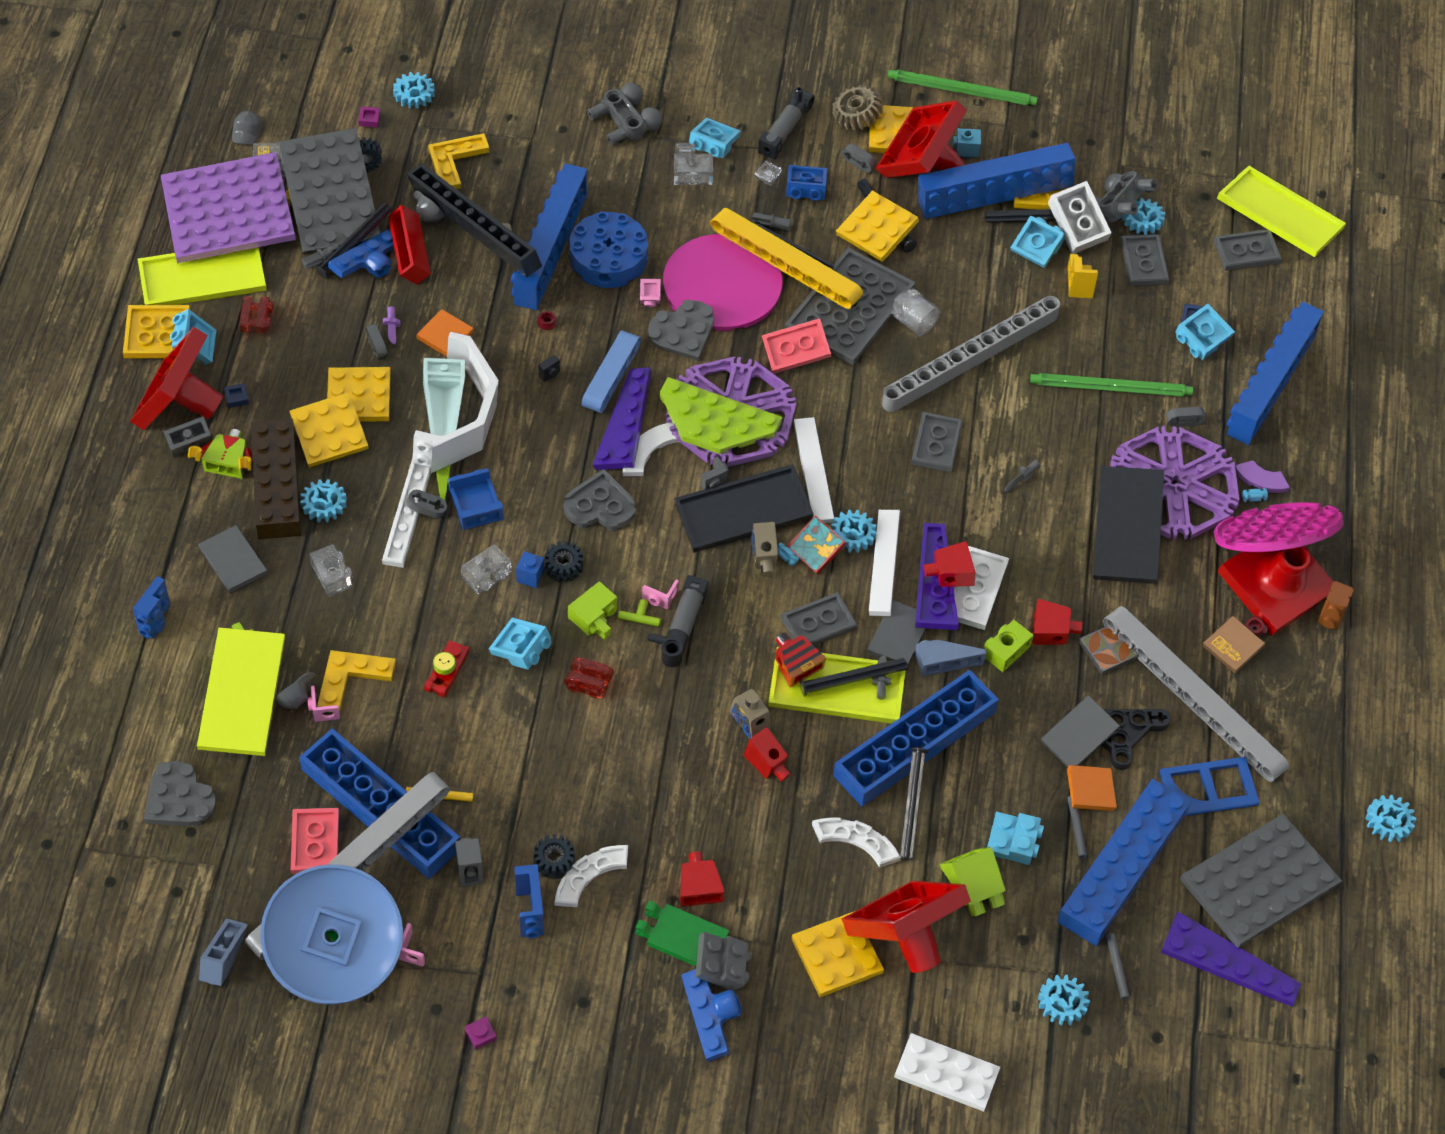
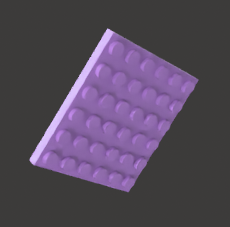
M277 152L161 175L177 263L296 240Z

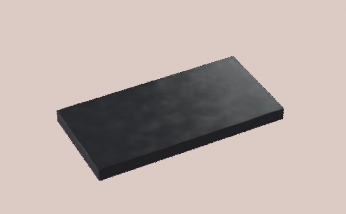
M793 464L674 498L676 509L693 553L750 537L752 535L753 523L775 522V529L814 517Z
M1101 466L1093 579L1157 584L1164 470Z

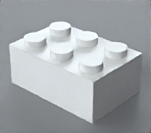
M1087 181L1051 195L1048 204L1059 228L1065 233V241L1072 254L1108 240L1111 231Z

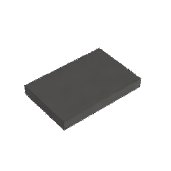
M1268 229L1215 236L1213 239L1224 271L1281 263L1282 260L1273 235Z
M1160 235L1121 236L1120 243L1129 286L1168 284L1169 276Z
M922 412L911 464L952 472L963 420Z
M236 525L198 544L199 549L229 594L267 575L266 568Z
M838 592L780 614V619L792 640L802 635L814 646L857 629V623Z
M892 600L891 616L883 617L867 649V653L878 658L885 656L886 661L904 658L907 661V665H909L915 653L916 644L920 643L927 629L915 628L917 609Z
M1088 695L1042 737L1041 742L1067 768L1069 765L1079 766L1115 733L1120 726Z

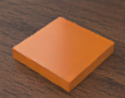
M441 309L418 332L417 339L447 357L450 332L471 336L474 333V328Z
M1068 766L1067 774L1072 808L1115 811L1117 805L1111 768Z

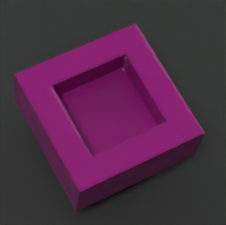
M361 107L358 120L359 126L378 127L380 108Z
M487 1017L465 1026V1031L475 1050L497 1040Z

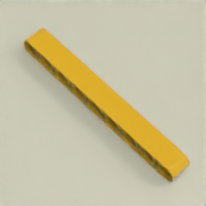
M723 208L710 221L713 230L846 309H850L863 296V290L853 281L728 208Z

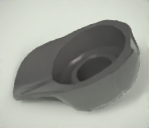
M249 110L238 114L233 124L232 141L242 145L253 144L263 130L264 124L260 116L254 111Z
M420 191L414 192V197L418 201L416 212L424 222L435 223L446 217L432 200L424 196Z
M312 672L303 674L297 681L277 695L275 698L276 702L286 709H298L299 706L308 700L306 687L317 675Z

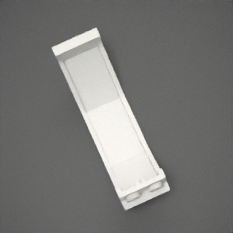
M450 332L448 337L447 359L465 360V370L484 400L476 421L444 436L415 431L412 463L431 467V473L483 449L497 406L499 380L472 338Z

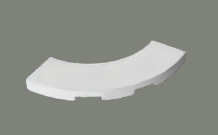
M673 422L656 426L640 436L634 468H623V476H643L644 467L652 452L657 448L679 442L672 435V431H670V426H674Z
M823 818L812 821V826L820 843L840 841L856 845L870 854L879 868L899 862L901 859L893 844L885 836H882L865 823L856 820L855 822L842 820L841 818Z
M628 845L601 848L599 851L588 856L585 855L574 863L572 869L562 878L558 886L554 902L555 906L578 907L579 898L584 888L594 878L608 871L627 869Z

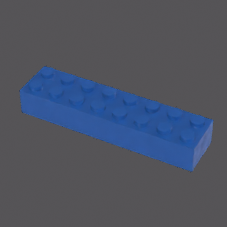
M1064 143L922 174L918 178V204L924 218L928 219L1014 200L1015 197L1023 198L1032 194H1041L1074 186L1076 158L1069 144Z
M565 163L562 171H558L556 184L551 186L549 199L546 198L544 202V211L539 213L536 228L533 227L531 231V240L526 242L536 249L542 267L528 278L518 271L512 273L511 283H513L511 295L514 296V305L537 311L587 197L586 168Z
M1303 301L1298 308L1294 307L1290 315L1291 320H1286L1281 331L1283 333L1276 336L1273 342L1274 347L1269 348L1265 355L1266 360L1259 363L1256 376L1252 375L1248 382V389H1243L1239 397L1241 401L1239 403L1235 402L1230 412L1232 415L1226 424L1229 427L1228 436L1247 445L1251 443L1316 337L1324 311Z
M968 670L835 762L833 776L863 807L910 774L913 753L910 751L911 748L927 749L928 754L925 756V762H927L995 714L999 699L971 670Z
M333 728L299 757L302 771L367 827L373 824L407 793L405 789ZM429 811L391 847L425 877L430 879L456 855L455 841H460L461 839L458 834Z
M1151 779L1062 907L1057 923L1097 947L1184 819L1191 801Z

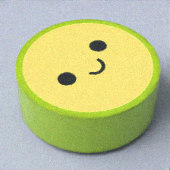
M448 652L438 653L433 659L434 670L441 675L453 672L455 669L454 656Z

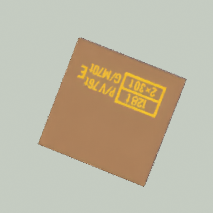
M1233 616L1203 643V647L1233 673L1241 669L1265 645L1261 639Z

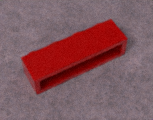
M401 205L388 215L399 274L401 277L419 284L431 274L419 214Z

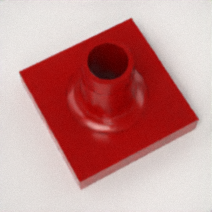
M957 100L913 107L875 169L885 178L928 173L930 170L936 172L965 165L964 160L958 156L956 151L948 144V141L967 112V109Z
M193 326L163 359L130 420L132 424L145 430L171 401L176 402L195 414L201 415L207 420L213 415L223 395L190 372V368L208 336L207 334Z
M1305 546L1277 551H1241L1223 563L1217 571L1250 612L1261 619L1264 625L1268 627L1267 632L1271 637L1324 602L1333 584V580Z
M912 880L842 918V922L847 936L898 941L910 972L918 973L934 968L941 962L931 924L970 903L971 900L965 884Z

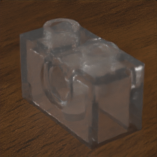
M674 154V185H713V154Z
M334 544L309 553L311 566L328 597L352 588L351 579L354 578L349 566L345 567L344 556L340 550H336Z
M495 544L461 566L462 579L477 595L489 590L494 583L500 579H505L511 573V560Z

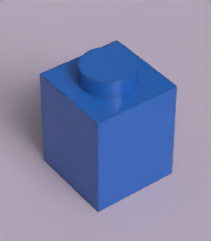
M524 551L516 567L517 582L537 588L545 572L544 557Z

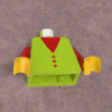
M231 429L229 436L216 435L214 440H211L201 448L191 446L188 451V458L195 457L196 461H200L202 458L204 471L243 479L245 468L251 470L253 465L252 451L247 447L246 440L241 438L242 432L237 429Z

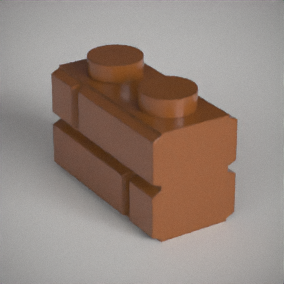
M1337 581L1333 582L1317 622L1326 628L1338 630L1354 589Z

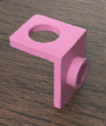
M675 580L667 594L644 585L642 587V599L649 601L654 606H660L668 610L679 592V580Z
M311 686L312 697L308 698L309 711H313L314 721L340 719L338 705L317 707L315 687ZM327 711H332V712H334L332 715H323V714H322V713L327 712Z
M407 923L398 959L424 966V954L407 949L413 933L412 924ZM408 955H412L418 959L411 958Z

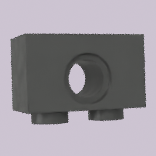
M204 417L164 431L173 457L189 451L191 446L201 447L212 440Z
M463 838L460 841H455L461 887L484 884L479 839Z

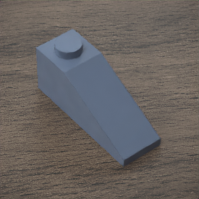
M924 640L917 643L915 649V658L922 677L983 665L986 657L985 649L942 640Z
M225 919L201 956L200 981L222 986L231 971L248 929V924Z

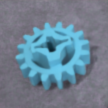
M409 72V76L402 74V79L397 78V83L393 84V95L396 97V102H401V106L408 104L410 109L412 105H415L416 108H419L420 104L426 106V101L431 102V97L435 96L434 83H432L431 78L427 79L426 74L420 76L419 72L416 75Z
M1140 198V201H1135L1136 206H1138L1137 214H1125L1122 216V221H1125L1124 225L1130 226V231L1135 229L1137 234L1143 231L1144 235H1147V231L1153 234L1155 229L1160 230L1165 220V212L1162 211L1163 207H1157L1158 202L1150 203L1151 199L1144 201L1143 198Z
M320 479L317 485L311 482V488H304L305 493L301 494L300 503L304 515L309 514L310 520L317 517V522H320L322 518L329 522L330 517L337 519V513L343 514L347 498L343 487L338 488L337 482L331 485L330 480L327 479L326 483H322Z
M848 510L847 515L841 512L839 518L835 517L834 523L831 524V529L847 543L841 550L846 547L849 553H851L852 549L859 553L860 548L867 550L868 545H873L877 533L876 524H873V518L867 519V513L860 515L859 510H856L855 514Z
M1382 795L1379 800L1374 799L1368 807V813L1365 817L1369 821L1367 827L1374 828L1372 834L1379 833L1380 840L1388 837L1389 842H1392L1393 838L1400 842L1402 837L1407 839L1415 827L1416 817H1413L1415 811L1414 809L1408 810L1409 803H1401V797L1394 800L1393 795H1390L1389 799Z
M1056 975L1054 982L1048 978L1046 985L1042 984L1041 993L1038 996V1000L1041 1001L1039 1009H1045L1044 1017L1052 1016L1050 1022L1053 1023L1058 1019L1060 1025H1063L1064 1021L1072 1025L1073 1019L1079 1022L1082 1015H1086V1007L1090 1003V1000L1087 999L1089 992L1082 991L1084 984L1077 985V978L1070 981L1068 980V975H1065L1064 979H1060ZM1055 990V993L1049 997L1050 992ZM1079 1003V1006L1075 1010H1073V1006H1076V1004Z

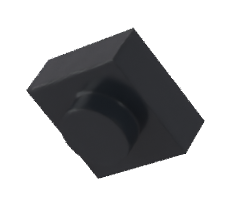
M555 355L539 364V378L543 382L556 377L560 372V359Z

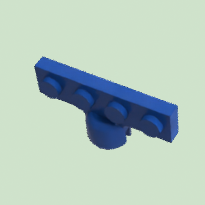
M387 229L330 260L328 268L340 278L360 268H365L375 278L385 277L390 272L392 260L385 254L394 250L391 231Z
M695 969L682 974L681 977L704 1055L709 1062L730 1054L723 1031V1024L725 1021L740 1016L742 1009L738 996L733 990L729 989L716 995L712 994L709 982L695 977Z

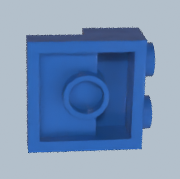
M789 165L786 196L794 199L810 198L814 201L825 200L827 168Z
M158 576L133 607L139 633L146 638L150 637L153 639L158 632L160 633L164 629L165 619L163 613L170 606L165 579Z

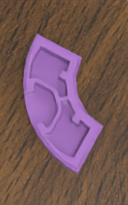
M1254 460L1235 465L1236 474L1249 486L1253 485L1260 489L1266 488L1268 493H1284L1289 491L1290 487L1281 471L1271 472L1264 470Z

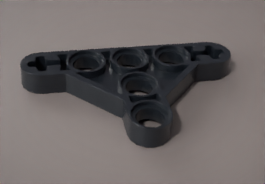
M1164 709L1104 710L1111 718L1119 717L1123 723L1119 724V729L1101 746L1110 752L1111 763L1114 768L1126 770L1132 762V749L1150 731L1166 730L1171 716ZM1072 710L1066 712V714L1064 715V717H1065L1067 714H1069ZM1136 716L1141 717L1144 723L1136 724L1132 718ZM1157 717H1161L1163 723H1160ZM1121 736L1125 739V742L1118 744L1114 741L1113 737ZM1124 755L1128 761L1120 763L1116 760V756Z

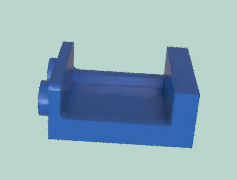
M488 468L456 475L448 479L449 492L463 530L504 520L503 506L496 496Z
M538 864L514 867L516 896L530 895L532 911L519 913L521 937L536 938L539 935H544Z

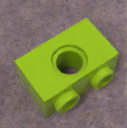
M1015 620L1011 621L1008 625L1004 624L998 631V634L994 638L990 637L984 644L986 651L985 659L1004 672L1031 647L1033 634Z

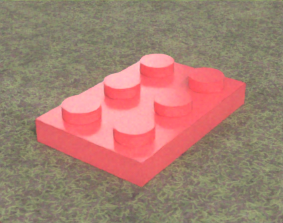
M820 318L762 335L773 374L831 357Z
M339 808L293 809L291 874H297L311 867L327 865L338 855Z

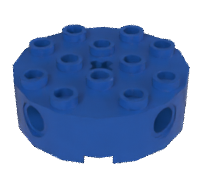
M604 211L596 213L580 221L570 235V265L574 272L576 271L582 277V280L590 285L601 288H616L627 285L628 281L633 280L635 277L638 278L643 274L648 263L647 234L640 223L626 214Z

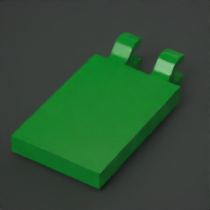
M649 901L645 908V915L658 921L653 928L647 922L639 920L635 932L636 935L648 939L647 946L696 966L699 934L707 932L724 939L729 936L730 930L669 904H666L664 909H662L657 903Z

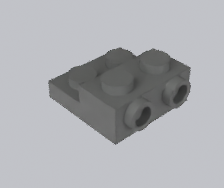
M707 932L699 934L695 977L733 991L745 986L749 979L746 963H748L751 957V952L747 950L748 943L731 936L723 939Z

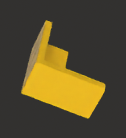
M1070 254L1068 263L1069 297L1093 298L1098 270H1092L1091 265H1082V257H1078V254Z

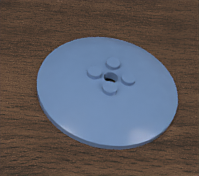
M328 864L315 866L293 875L271 897L262 918L261 948L271 973L288 991L304 1000L318 1004H344L370 994L391 974L402 948V919L391 894L371 875L344 865ZM335 931L338 939L335 942H328L325 939V933Z

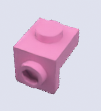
M641 279L640 304H644L645 307H656V304H660L661 279Z

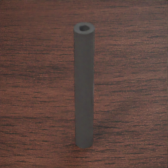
M1068 796L1078 858L1085 859L1087 858V851L1079 808H1072L1071 796Z
M1114 933L1106 935L1120 998L1121 1000H1127L1130 996L1116 936Z

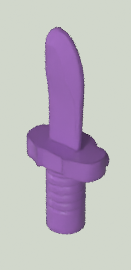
M390 306L387 308V318L383 319V325L388 327L389 341L392 344H396V327H400L401 324L400 320L396 319L395 307Z

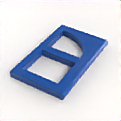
M1246 757L1163 768L1159 771L1164 786L1191 801L1185 816L1259 805V799ZM1238 767L1246 795L1218 799L1210 771ZM1199 772L1208 801L1197 800L1183 793L1176 786L1171 776Z

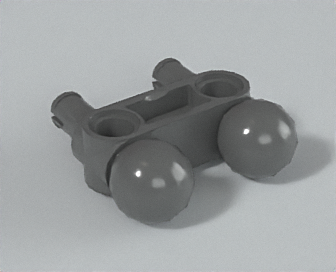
M626 83L620 90L612 89L607 91L600 104L587 109L588 116L592 121L608 114L619 129L606 135L611 146L624 139L638 141L643 138L645 132L655 131L661 126L663 117L659 110L648 107L639 114L633 107L639 104L643 97L642 89L636 83Z
M1135 171L1125 174L1112 173L1107 176L1104 182V189L1107 193L1103 198L1094 196L1107 222H1114L1125 214H1137L1138 206H1136L1135 201L1143 191H1156L1158 189L1157 180L1155 178L1144 179Z

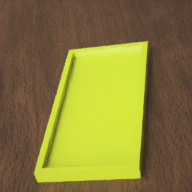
M1251 166L1244 169L1219 192L1217 197L1218 200L1313 257H1316L1346 225L1342 220Z
M259 247L177 263L175 253L138 259L145 305H179L267 291Z
M218 628L197 743L198 750L265 756L285 634Z
M822 653L826 657L824 668L803 681L875 665L878 663V660ZM775 660L768 707L892 724L900 718L905 671L886 675L887 678H891V685L886 686V698L883 700L877 699V685L872 684V678L808 693L804 697L800 682L790 688Z

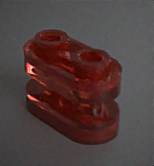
M244 296L240 316L241 332H250L251 326L256 327L257 333H266L267 329H270L271 317H269V313H273L274 304L273 301H270L269 297L261 296L259 302H254L253 296ZM254 310H258L257 318H252Z
M576 657L570 666L572 672L567 673L564 684L572 692H581L598 699L605 696L608 690L606 683L611 682L614 671L605 664Z

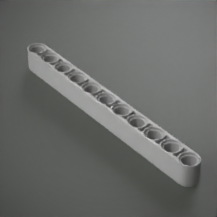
M1054 296L1041 299L890 384L884 389L882 407L889 412L897 411L1051 324L1058 317L1059 299Z
M1119 606L1103 619L1104 626H1108L1114 632L1112 633L1114 635L1118 634L1119 640L1122 639L1127 643L1129 649L1134 647V653L1139 655L1137 659L1241 757H1246L1247 763L1264 779L1273 782L1289 768V764L1282 754L1126 608Z
M435 772L427 774L328 864L344 865L364 871L441 802L449 793L450 787ZM260 924L248 935L245 944L259 959L264 960L260 940Z

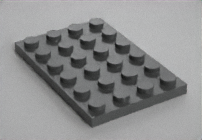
M357 128L279 141L302 253L317 252L318 249L323 250L333 244L340 246L375 212ZM377 225L359 244L380 234L379 226Z
M847 248L834 264L833 270L859 285L863 290V296L850 309H846L813 290L785 323V328L820 318L831 354L854 365L915 288L916 282Z
M1284 814L1185 872L1180 877V881L1237 948L1338 887L1342 882Z

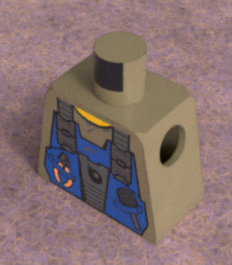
M775 522L753 523L751 546L754 567L756 569L761 568L762 576H771L774 574L773 567H776L778 558Z
M753 689L733 699L730 713L749 739L766 727L771 732L769 710Z

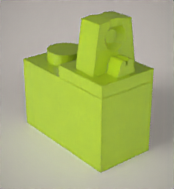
M599 581L568 606V618L588 636L596 633L605 640L611 635V628L606 624L607 620L605 618L612 616L616 612L617 596Z

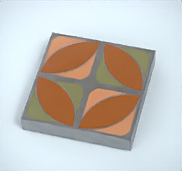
M1108 626L1079 640L1080 645L1101 675L1128 664L1139 656L1137 653H1134V647L1129 649V645L1122 639L1119 640L1118 634L1114 635L1112 633L1114 631Z

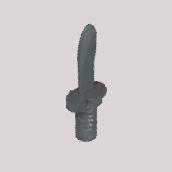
M1034 460L1026 468L1021 466L1019 468L1020 475L1005 487L1004 492L1008 493L1022 479L1027 482L1030 479L1029 475L1040 467L1039 462Z
M880 657L877 664L886 662V657ZM886 675L872 678V684L877 685V699H885L886 686L891 685V678H887Z

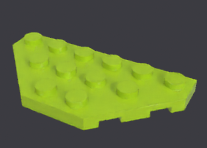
M669 377L660 391V398L665 404L681 440L718 454L726 453L728 449L737 446L741 448L754 444L756 440L762 438H773L782 422L781 416Z

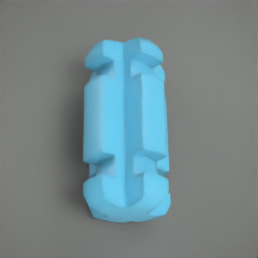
M1263 488V490L1249 489L1248 492L1247 490L1242 491L1244 502H1247V500L1249 502L1261 501V499L1267 500L1268 497L1266 488Z
M779 543L777 545L778 555L785 562H788L789 565L794 566L798 562L799 557H796L795 553L786 547L785 544Z

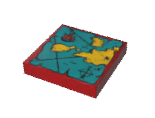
M815 515L787 547L816 574H819L847 543Z

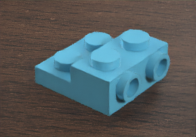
M705 118L691 131L688 145L692 146L695 150L708 152L713 157L724 158L730 152L732 144L739 138L741 131Z
M1030 216L1010 248L1011 251L1045 268L1053 254L1056 255L1063 244L1065 233L1058 226L1052 227L1040 217Z
M1206 304L1179 324L1176 330V337L1180 343H1186L1190 347V352L1195 358L1199 357L1203 361L1215 352L1222 343L1231 338L1235 331L1209 304Z
M189 309L176 314L172 320L175 328L170 335V339L173 341L172 347L174 348L194 326L208 335L196 358L206 365L212 363L217 330Z
M511 618L490 646L489 651L491 655L508 659L513 666L529 670L532 665L538 663L539 655L543 649L550 647L551 636L545 626Z
M996 811L987 847H992L995 857L1030 865L1031 858L1037 857L1039 845L1035 844L1036 838L1041 839L1044 828L1043 825H1040L1041 818L1019 813L1018 817Z

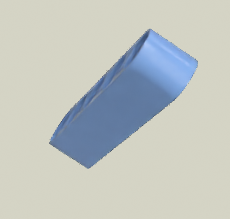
M623 330L620 331L583 396V407L599 413L604 411L640 347L641 337Z

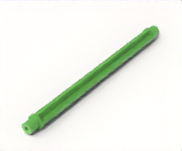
M889 69L888 78L899 82L914 83L921 86L962 92L964 94L1009 101L1027 106L1028 104L1036 106L1037 97L1026 93L930 75L915 74L914 72L903 70L895 71Z
M1045 373L1030 375V383L1043 386L1183 397L1184 395L1192 396L1193 387L1185 386V384Z

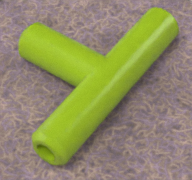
M645 599L640 600L637 613L621 610L618 612V619L657 627L661 624L660 618L645 615L648 601Z

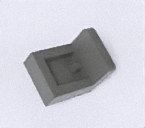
M718 457L713 458V469L701 474V487L703 490L727 483L728 467Z

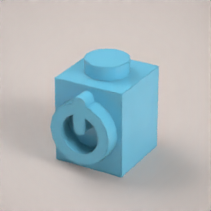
M958 128L957 136H953L952 148H956L958 156L963 158L979 157L981 130Z

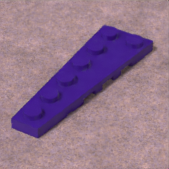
M650 367L629 370L594 459L593 466L595 470L634 468L652 374Z
M924 523L915 628L958 630L959 622L954 587L940 586L937 575L925 577L923 564L934 563V552L936 550L948 547L945 524Z
M1177 912L1161 953L1293 1007L1301 983L1240 947L1237 948L1233 943L1189 917Z

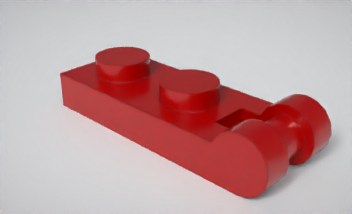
M450 640L443 652H448L454 656V671L447 675H441L433 670L430 678L427 679L424 685V691L429 693L432 691L436 692L438 696L443 698L447 696L469 654V647Z

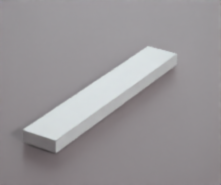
M814 417L794 419L793 424L808 501L814 516L816 515L824 523H834Z
M413 458L383 555L382 563L384 565L404 568L419 516L418 512L411 510L407 506L406 499L413 490L417 489L426 492L430 479L431 467L412 463Z
M879 510L869 616H891L900 510Z

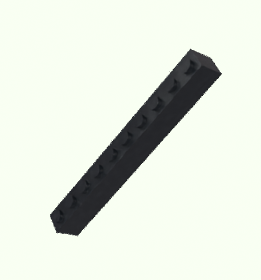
M423 163L407 173L414 191H420L424 196L432 200L447 217L526 278L542 267L536 249Z

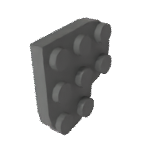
M687 299L682 302V305L678 307L676 312L658 311L649 323V338L653 345L661 350L699 361L714 326L713 309L701 301Z
M603 469L566 495L563 511L567 519L577 524L579 528H586L588 525L598 522L607 527L608 530L615 531L628 525L635 517V503L630 494Z
M179 761L158 764L150 783L144 815V822L146 824L197 826L201 825L202 821L207 820L210 815L211 817L214 815L216 798L212 788L209 785L197 782V777L191 764Z

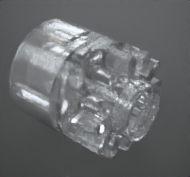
M909 288L907 293L902 292L896 297L893 304L894 310L892 311L896 319L904 323L906 327L918 336H923L929 332L938 321L941 313L940 308L924 298L914 288L912 290Z

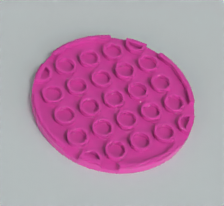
M712 234L695 238L679 247L672 254L665 266L663 289L668 303L675 312L684 300L701 301L712 307L714 315L713 328L716 331H732L734 328H747L755 325L774 310L779 302L782 291V274L778 268L724 236Z
M1308 502L1269 505L1268 508L1259 511L1258 508L1243 511L1235 519L1234 516L1228 517L1216 526L1214 537L1218 545L1230 550L1245 552L1277 551L1296 548L1326 539L1343 527L1344 520L1343 514L1339 512V509L1330 505L1321 507L1320 503Z

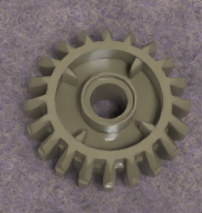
M860 84L857 88L853 86L850 90L846 89L845 93H840V97L835 98L832 113L836 123L842 129L846 128L848 131L853 129L855 132L857 129H861L863 131L864 127L870 128V124H876V119L881 118L884 103L880 93L874 87L870 88L866 85L863 88Z

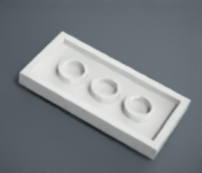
M968 546L976 572L975 586L954 587L958 622L985 630L1009 558Z
M911 1033L894 1078L984 1112L1000 1066Z

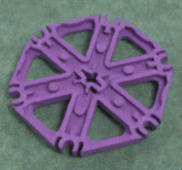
M735 357L691 366L690 369H686V376L688 378L679 375L678 381L770 413L781 411L785 414L781 431L776 432L773 438L756 440L755 443L760 447L759 450L743 455H734L732 448L728 449L726 453L718 454L681 440L676 426H670V431L677 438V441L706 463L710 457V464L713 465V458L718 457L721 462L726 463V460H728L727 467L772 457L773 454H777L778 450L774 445H779L783 448L785 443L787 444L796 409V398H788L792 396L790 386L757 361H755L752 367V359H749L747 364H742L741 357L737 358V363H734ZM720 371H728L730 377L726 392H723L704 376ZM754 377L761 378L774 388L772 391L747 396L750 381ZM667 410L666 423H670L672 420Z
M1158 426L1119 445L1116 455L1120 457L1112 456L1110 461L1111 467L1164 470L1163 500L1165 499L1168 523L1161 525L1160 535L1170 539L1172 532V538L1176 540L1177 533H1182L1184 540H1187L1190 533V539L1216 527L1228 517L1233 516L1234 511L1229 508L1236 510L1240 501L1235 462H1232V457L1223 458L1226 450L1222 449V446L1181 427H1178L1177 431L1175 426L1172 427L1171 433L1165 431V426H1162L1159 432ZM1149 443H1156L1159 446L1161 464L1134 451ZM1188 443L1205 451L1206 455L1183 465L1181 444ZM1218 473L1223 474L1226 477L1228 494L1201 483V481ZM1174 480L1178 481L1175 485L1171 484ZM1188 501L1213 512L1215 517L1198 526L1192 525L1190 523Z

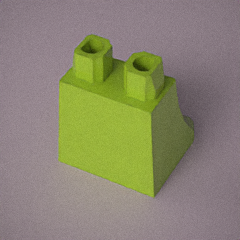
M992 847L975 849L939 864L950 883L966 885L971 902L964 906L968 907L972 916H978L986 912L982 903L984 899L988 898L991 909L1005 905L1002 892L1006 890Z

